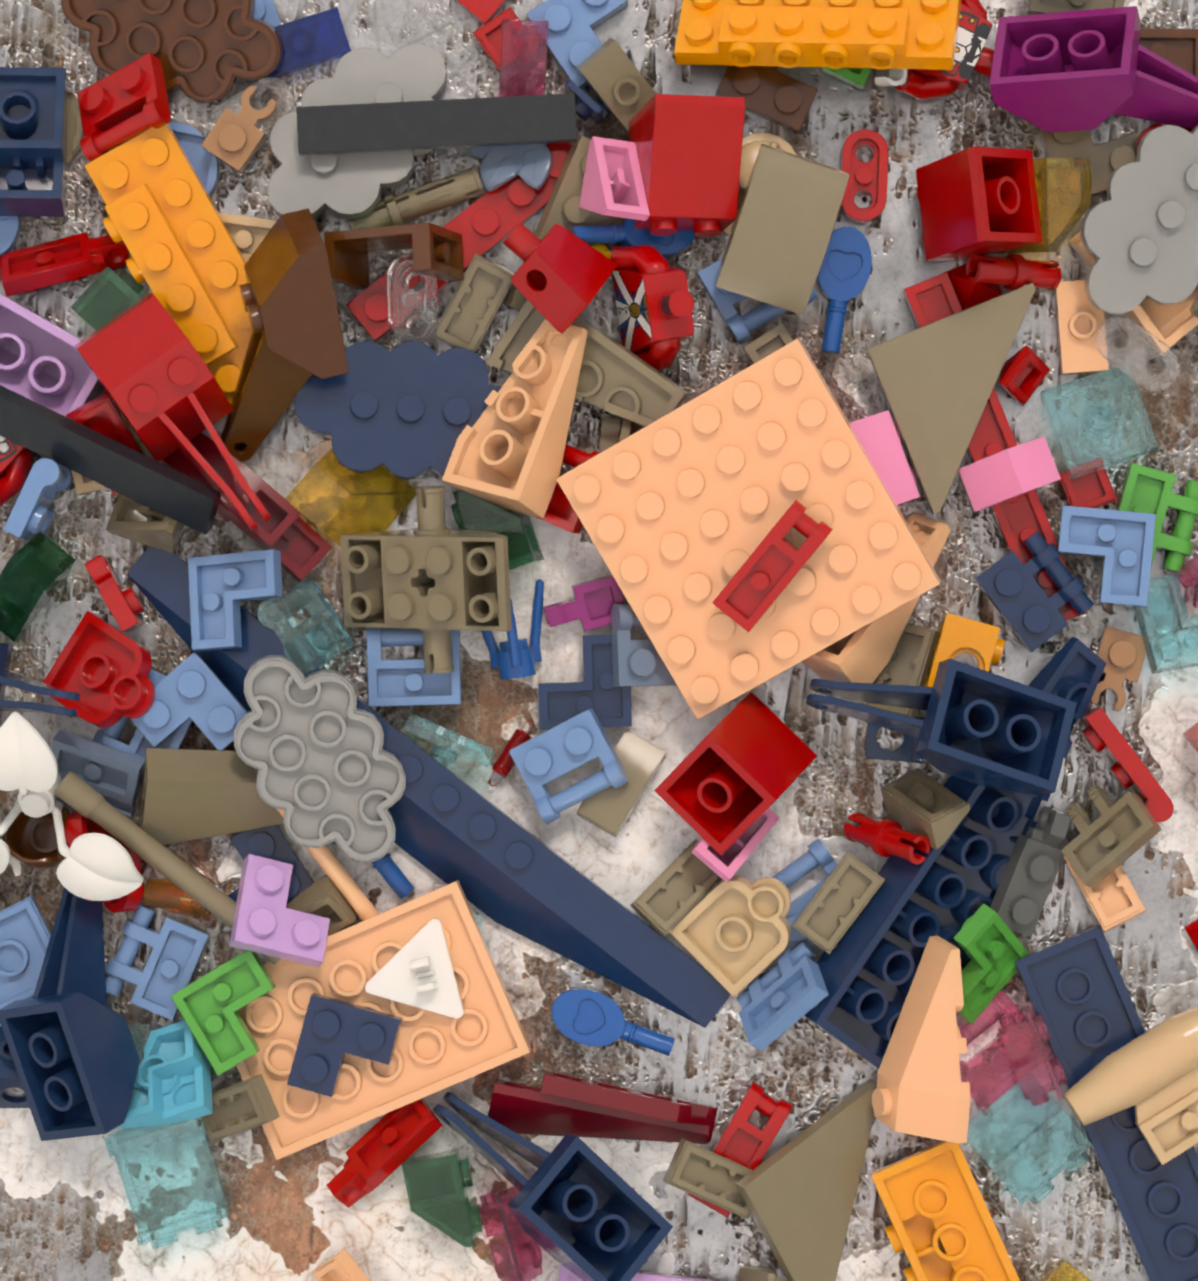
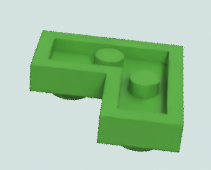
M984 903L973 916L964 922L961 930L953 938L971 959L961 971L964 1006L957 1013L971 1025L1018 971L1014 961L1029 955V952L997 912Z
M246 950L171 995V998L218 1076L260 1051L256 1041L237 1011L276 987L256 952Z

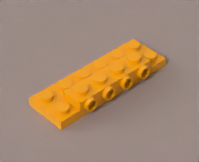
M683 0L674 50L677 65L953 70L961 0Z
M169 123L159 129L152 127L84 166L106 204L104 208L109 216L103 219V223L107 232L116 244L123 240L132 257L126 260L127 267L138 284L147 282L152 293L188 338L231 404L253 331L249 314L244 309L239 285L247 283L244 269L246 261Z
M942 1141L870 1173L892 1222L891 1225L884 1227L894 1252L897 1253L904 1250L911 1267L903 1270L907 1281H1020L959 1144Z

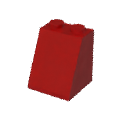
M655 94L629 121L630 142H635L650 213L647 221L634 219L635 229H648L650 234L654 236H669L676 234L677 230L694 231V235L697 237H714L720 235L723 230L736 220L745 97Z
M970 147L916 169L917 197L920 203L923 229L922 242L925 248L926 261L955 262L969 259L972 254L987 255L1043 243L1032 150Z
M750 692L654 791L722 856L784 793L817 755L764 703Z

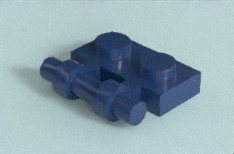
M1038 531L1023 541L1034 556L1025 564L1020 561L1012 550L974 578L1029 652H1033L1068 625V622L1058 610L1065 603L1069 602L1079 616L1094 605L1083 591L1086 586L1078 576L1073 578L1058 558L1061 553L1058 552L1053 543L1048 545ZM1042 568L1059 589L1050 597L1046 595L1033 578V575Z

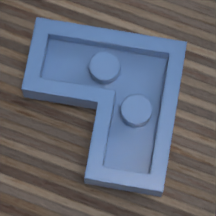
M546 0L526 15L567 78L572 80L582 90L589 86V84L576 67L602 45L592 29L627 7L628 0Z
M1062 506L1058 552L1104 557L1099 603L1147 607L1156 514Z
M270 549L188 558L192 650L210 651L242 648L240 601L283 597L280 551Z
M194 652L154 686L155 699L148 712L139 718L130 720L154 747H157L191 718L216 749L224 751L234 742V730L239 719L248 711L201 656Z

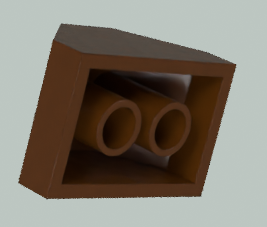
M309 208L281 214L244 265L247 283L239 285L244 309L249 314L253 331L231 403L233 411L228 414L221 433V439L229 453L241 462L249 460L255 454L266 436L296 397V393L301 390L312 374L324 379L349 373L327 250Z

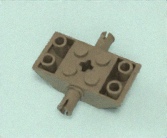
M435 486L415 487L417 529L340 535L345 627L418 629L419 632L423 633L424 673L431 674L432 671H434V674L454 671L452 666L451 631L512 630L508 536L489 530H450L449 527H446L445 486H436V488Z

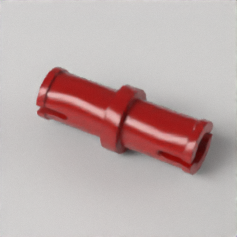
M1011 253L1006 257L972 254L967 261L966 276H970L968 281L971 284L1003 285L1006 290L1012 291L1031 283L1034 284L1035 288L1055 290L1061 280V268H1057L1059 266L1057 261L1025 259L1021 254Z
M856 812L851 814L848 819L861 824V826L857 827L846 822L844 824V836L847 840L869 846L874 853L883 857L894 855L918 865L923 863L926 858L914 853L913 850L926 854L930 852V840L926 836L903 830L899 823L889 819L878 821Z

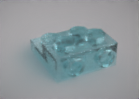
M1029 1070L973 1116L968 1123L967 1140L1021 1204H1024L1028 1199L1033 1204L1040 1202L1054 1189L1055 1186L1051 1180L1064 1169L1068 1174L1074 1173L1090 1158L1086 1150L1093 1144Z

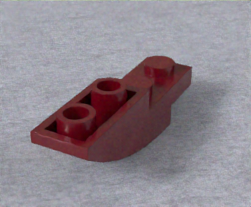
M203 433L191 439L189 442L230 487L258 528L251 531L222 495H220L217 513L226 522L232 521L262 550L274 549L280 551L281 567L296 581L301 582L329 552L332 546L299 517L302 513L231 454L248 485L270 514L271 519L265 522L251 504L215 442ZM179 449L161 460L163 464L214 488Z

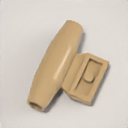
M1198 1006L1169 1017L1106 1056L1064 1094L1066 1101L1083 1126L1135 1106V1124L1162 1165L1198 1143Z

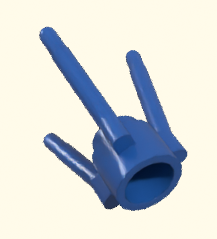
M541 579L535 583L529 647L527 638L518 639L511 599L512 630L506 631L508 641L500 642L501 651H499L492 631H481L490 654L491 668H499L501 680L536 675L535 662L542 661L540 637L544 581Z

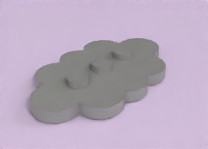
M417 43L404 46L390 58L372 48L362 47L353 49L342 56L336 65L334 78L319 79L307 86L302 94L301 107L436 100L446 87L447 71L445 62L438 51L428 45ZM296 111L290 112L278 119L271 130V150L280 166L269 179L267 188L269 202L279 217L281 214L309 208L314 219L327 208L331 213L340 218L350 220L362 218L372 212L378 204L381 189L399 187L407 182L413 174L415 156L427 154L433 149L300 156L298 151Z
M1164 125L1150 130L1142 137L1137 147L1136 162L1121 165L1111 173L1107 181L1108 200L1094 205L1086 212L1081 223L1083 244L1091 255L1096 258L1086 275L1085 290L1090 302L1097 309L1107 314H1124L1132 311L1145 297L1159 304H1175L1187 299L1194 292L1198 284V125L1191 132L1179 126Z
M268 655L258 659L249 667L244 678V694L252 710L239 719L234 730V747L238 757L246 765L258 769L256 789L260 798L267 805L284 810L283 824L287 834L295 843L306 848H320L335 841L339 849L348 858L357 862H373L381 859L391 850L395 841L396 827L388 808L392 807L401 798L406 786V773L402 762L393 753L382 749L384 730L381 722L374 714L356 708L357 694L353 684L345 675L334 670H320L305 677L301 669L292 660L282 655Z

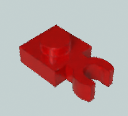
M99 555L85 563L86 569L98 586L102 598L121 631L129 633L143 625L144 622L139 616L141 612L145 611L143 604L132 587L124 590L122 584H119L106 558Z

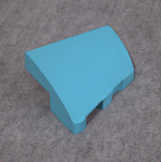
M185 1020L150 1032L144 1047V1059L138 1068L134 1084L135 1090L129 1103L125 1122L120 1125L121 1128L167 1125L213 1114L211 1064Z

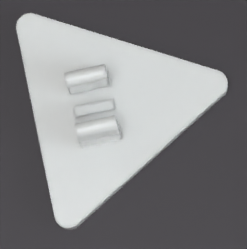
M436 918L430 920L366 983V992L455 1019L461 1018L464 1014V1008L442 922Z

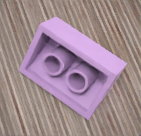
M0 293V385L65 417L68 413L99 397L103 386L75 348V345L82 340Z

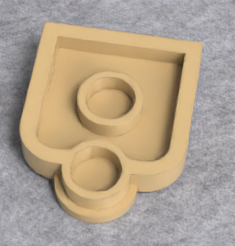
M733 876L727 883L721 880L671 929L670 933L735 997L787 947L792 935L791 925L785 917L791 907L790 891L783 882L772 877H762L753 883L741 876Z

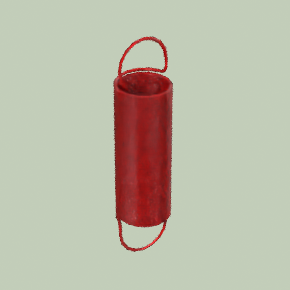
M516 729L496 763H494L492 767L494 772L503 776L502 778H506L515 765L509 750L532 737L523 730Z

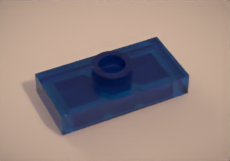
M336 7L274 27L280 34L283 43V58L278 68L269 76L263 78L267 81L340 58L350 52L351 49L338 8Z

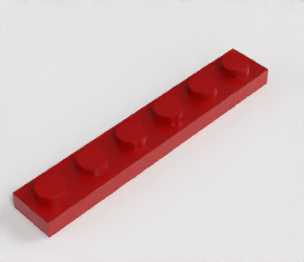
M569 142L546 144L552 154V166L545 183L539 190L530 187L517 175L499 188L486 192L443 227L462 234L464 272L469 267L476 253L485 256L505 240L520 222L525 224L546 207L570 151L571 145ZM411 252L346 305L374 341L377 342L451 282H445L413 271V252Z

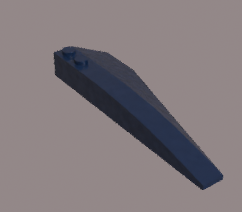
M1072 637L1028 686L1077 703L1070 729L1071 733L1076 719H1082L1085 715L1106 662L1078 638ZM1070 733L1067 741L1064 758L1067 757L1068 752L1073 743V741L1070 740ZM951 776L943 786L968 802L970 811L938 850L930 847L929 854L913 850L914 853L926 858L923 863L916 865L894 855L888 858L878 872V875L885 879L883 884L829 954L824 950L816 962L820 968L829 995L818 1006L806 1013L804 1017L879 1069L929 937L939 936L959 948L961 971L966 967L971 959L953 938L961 930L964 922L973 916L983 903L988 907L991 906L1019 834L1025 835L1030 826L1035 828L1037 822L1033 820L1042 800L1048 802L1050 794L1037 795L984 787Z

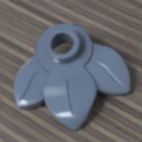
M545 144L470 147L469 153L472 156L483 159L480 175L483 185L488 192L499 188L517 175L530 187L539 190L545 183L552 166V154Z

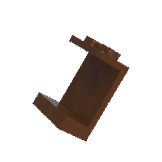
M418 223L324 232V243L332 281L364 290L370 286L368 253L401 249L413 250V271L445 282L464 281L462 234L435 224Z

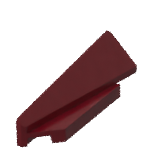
M545 1070L541 1088L496 1079L488 1117L515 1133L557 1136L571 1134L578 1137L680 1142L681 1138L692 1143L708 1144L712 1138L718 1108Z

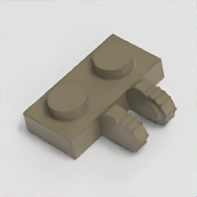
M1097 784L1093 785L1087 793L1090 800L1102 814L1094 822L1089 818L1086 810L1076 803L1066 809V813L1071 817V821L1080 834L1067 844L1061 852L1083 884L1092 889L1162 830L1139 796L1131 791L1127 792L1114 804L1101 787Z

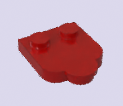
M88 610L43 681L45 684L65 691L80 693V701L50 697L66 708L78 710L77 715L100 728L111 727L118 723L122 717L136 719L143 716L151 708L155 699V687L150 678H148L152 665L149 651Z

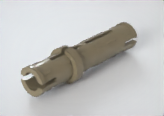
M472 166L457 174L444 177L397 196H393L392 193L385 195L384 201L378 202L372 212L362 218L348 219L351 230L404 225V223L450 207L466 199L483 195L485 191L476 167Z

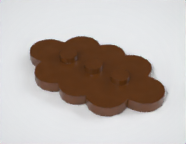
M61 0L64 15L71 24L84 31L91 32L89 51L93 62L101 71L110 75L144 55L152 53L162 62L166 91L169 92L180 87L187 97L196 102L211 103L225 98L233 90L238 77L256 80L269 76L278 68L283 58V43L280 34L269 23L253 17L255 0Z

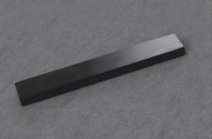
M575 93L296 107L298 151L300 156L577 142Z
M0 385V436L48 459H52L56 463L204 535L213 527L221 495L220 491Z

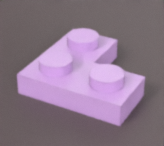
M248 854L243 861L229 946L319 967L324 961L330 919L286 908L293 869L292 864Z

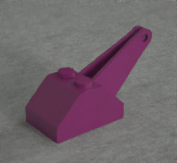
M1137 6L999 17L989 85L995 105L1048 133L1095 130L1111 114L1193 129L1198 125V78L1139 45L1141 33Z

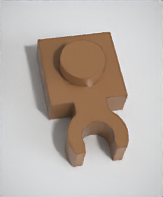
M252 85L246 88L241 96L242 109L239 114L226 107L201 145L204 150L239 173L243 172L267 136L265 132L257 128L258 124L272 118L278 106L277 102L271 98L264 109L256 110L252 108V99L258 92Z
M1107 625L1103 627L1096 654L1106 662V666L1103 670L1102 680L1098 682L1090 703L1097 704L1101 692L1109 689L1115 695L1112 710H1122L1126 703V692L1122 687L1124 680L1133 683L1138 682L1150 638Z

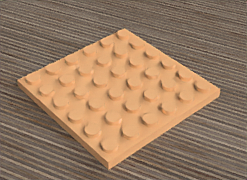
M800 338L786 344L556 479L697 719L929 591L941 582ZM797 500L807 508L804 513L818 524L823 521L833 530L748 633L712 602L788 508ZM793 527L784 536L798 549L807 539Z

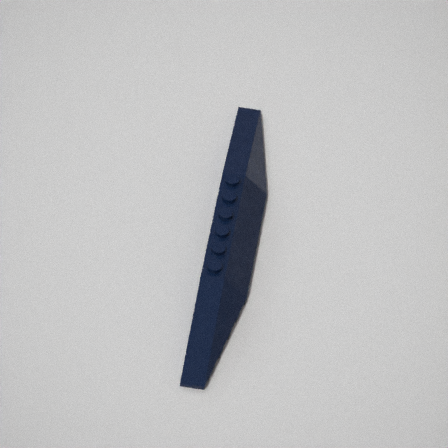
M149 546L127 575L192 650L188 563L175 553H168ZM241 605L242 648L210 651L192 650L201 656L247 711L252 709L244 694V678L249 667L258 659L268 655H282L292 660L301 669L305 677L311 673L323 670ZM357 697L356 708L374 714L381 722L384 730L382 749L393 753L402 762L406 773V786L401 798L392 807L388 808L396 827L395 844L446 884L459 880L466 899L496 923L704 1028L709 1024L731 994L706 969L665 937H662L650 925Z

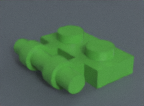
M1131 463L1128 467L1117 510L1156 514L1151 564L1153 563L1156 548L1168 551L1164 569L1181 573L1185 557L1191 556L1194 545L1190 539L1196 517H1198V481L1187 480L1184 495L1181 496L1172 493L1176 475ZM1167 508L1179 512L1172 536L1161 533Z

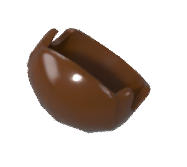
M63 806L61 813L65 831L70 812ZM22 811L5 834H3L2 840L8 845L10 855L27 867L49 868L59 864L66 858L58 850L53 813L51 812L42 817L33 818Z

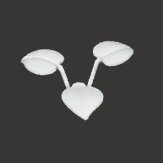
M16 711L11 713L0 726V790L13 791L19 789V794L12 810L0 824V836L5 834L22 811L33 818L42 817L51 812L53 813L58 850L62 856L66 857L60 862L56 874L58 880L69 892L87 900L107 901L121 898L135 891L142 885L144 878L136 869L127 850L112 837L101 833H86L75 838L70 848L67 846L61 813L63 803L58 801V796L53 793L62 781L58 773L56 758L39 732ZM0 839L1 875L10 860V849L2 839Z

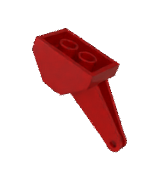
M150 293L75 345L77 351L154 460L160 462L179 449L212 486L221 492L224 499L236 510L249 529L254 531L258 526L237 496L189 442L207 429L251 504L265 522L271 519L270 514L248 485L213 426L214 423L233 411L232 406L195 348L154 294Z

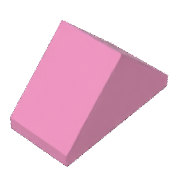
M595 136L591 138L579 203L580 208L606 216L647 221L650 213L635 142Z
M1045 436L1008 448L958 469L973 512L1061 480Z
M768 808L722 856L702 837L698 840L692 853L727 883L780 817Z

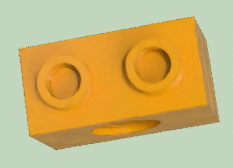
M949 613L942 614L938 629L939 636L924 687H933L939 662L954 659L960 653L971 656L975 662V667L989 672L990 665L998 666L1005 644L1004 639L998 638L1001 628Z

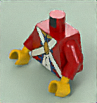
M591 244V247L617 265L612 272L622 346L657 371L668 368L673 363L681 347V342L693 336L694 333L692 318L694 300L688 291L685 271L669 266V262L652 246H613L612 250L609 251L604 244Z

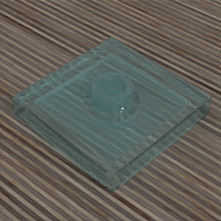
M1129 363L1041 391L1040 397L1070 479L1158 452L1159 445Z

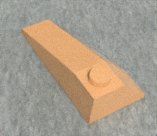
M547 319L542 322L512 363L513 372L498 393L493 390L484 401L488 406L472 428L467 425L459 435L443 475V482L505 509L544 518L557 484L556 479L560 476L588 334L585 328L570 325L561 334Z
M914 512L905 520L932 567H934L951 529L947 524ZM920 596L802 662L824 680L872 684L889 663Z
M930 936L879 1067L877 1087L872 1094V1107L874 1117L895 1132L961 1144L967 1143L971 1096L970 1083L961 1082L959 1054L967 1053L966 1038H961L956 1019V1013L960 1012L964 1006L960 949L939 936Z

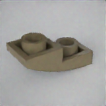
M628 729L614 750L627 773L629 783L617 789L611 786L583 800L577 810L578 816L615 838L639 804L641 794L664 762L666 756L665 751Z

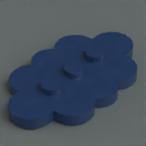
M362 341L356 342L345 349L349 373L324 379L315 375L310 377L301 390L296 393L294 404L296 416L302 426L312 433L332 436L333 454L338 463L347 470L356 473H367L383 465L396 478L410 480L418 478L429 469L443 477L459 435L467 425L471 428L488 406L484 401L493 390L498 393L502 386L488 385L487 366L479 355L469 349L461 347L451 348L437 355L425 343L407 341L389 352L381 344Z

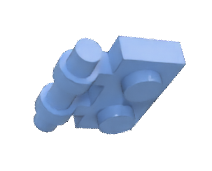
M140 904L135 910L132 920H126L121 931L125 936L115 958L110 957L105 971L108 972L106 992L119 996L125 981L135 984L137 987L130 1003L173 1021L179 1009L171 995L190 984L211 934L169 916L166 917L159 933L149 928L155 910ZM141 943L153 947L144 970H140L132 965Z
M803 940L793 950L787 948L777 957L778 963L764 975L759 974L747 985L748 988L737 997L738 1003L743 1008L739 1015L748 1042L761 1052L829 995L818 964L811 960L816 955V951L806 940Z

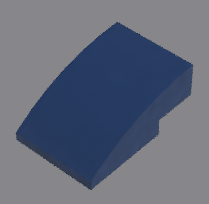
M0 67V216L65 217L67 166L66 68Z

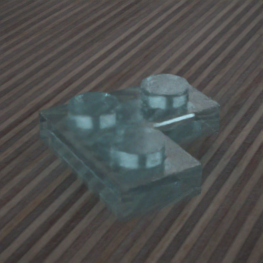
M1178 575L1150 579L1147 607L1134 606L1151 673L1155 674L1198 666V616L1190 618L1188 616Z

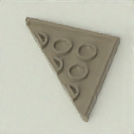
M1033 283L866 350L932 515L941 511L1036 290Z
M867 1081L736 1183L738 1190L788 1281H836L874 1120L872 1094L877 1087V1082Z

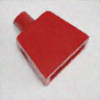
M520 222L503 242L507 248L523 260L522 264L510 278L512 284L561 334L587 308L617 266L610 259L559 224H555L542 239H539Z

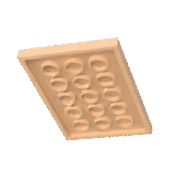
M459 880L327 936L324 961L319 967L281 958L275 964L271 961L264 963L263 965L276 987L237 1010L260 1051L237 1064L236 1067L242 1081L260 1074L264 1078L280 1116L262 1125L276 1160L530 1053L532 1050ZM434 918L442 922L464 1008L463 1016L458 1019L372 995L365 990L366 983ZM313 993L403 1018L389 1065L345 1053L336 1091L332 1097L287 1085L308 1004Z

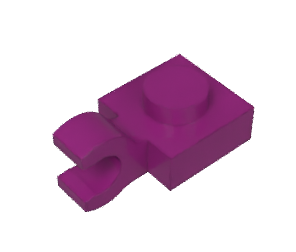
M613 575L571 586L574 600L547 605L543 609L547 624L550 627L580 619L583 631L586 632L611 625L612 606L615 603H624L622 591Z

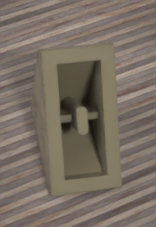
M119 494L106 530L120 537L174 554L185 525Z

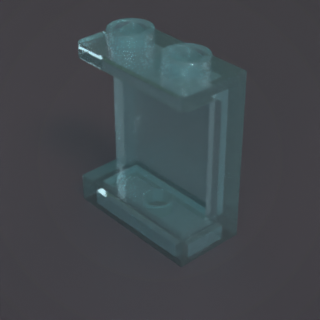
M200 1117L167 1125L127 1128L111 1133L104 1139L109 1156L115 1157L138 1229V1234L136 1235L138 1245L150 1242L152 1249H156L178 1241L177 1233L195 1228L196 1234L199 1235L223 1226L221 1219L229 1215L231 1208L207 1132Z

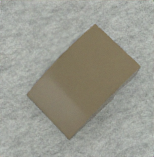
M761 144L737 211V218L731 227V235L716 274V287L804 316L838 216L849 173Z

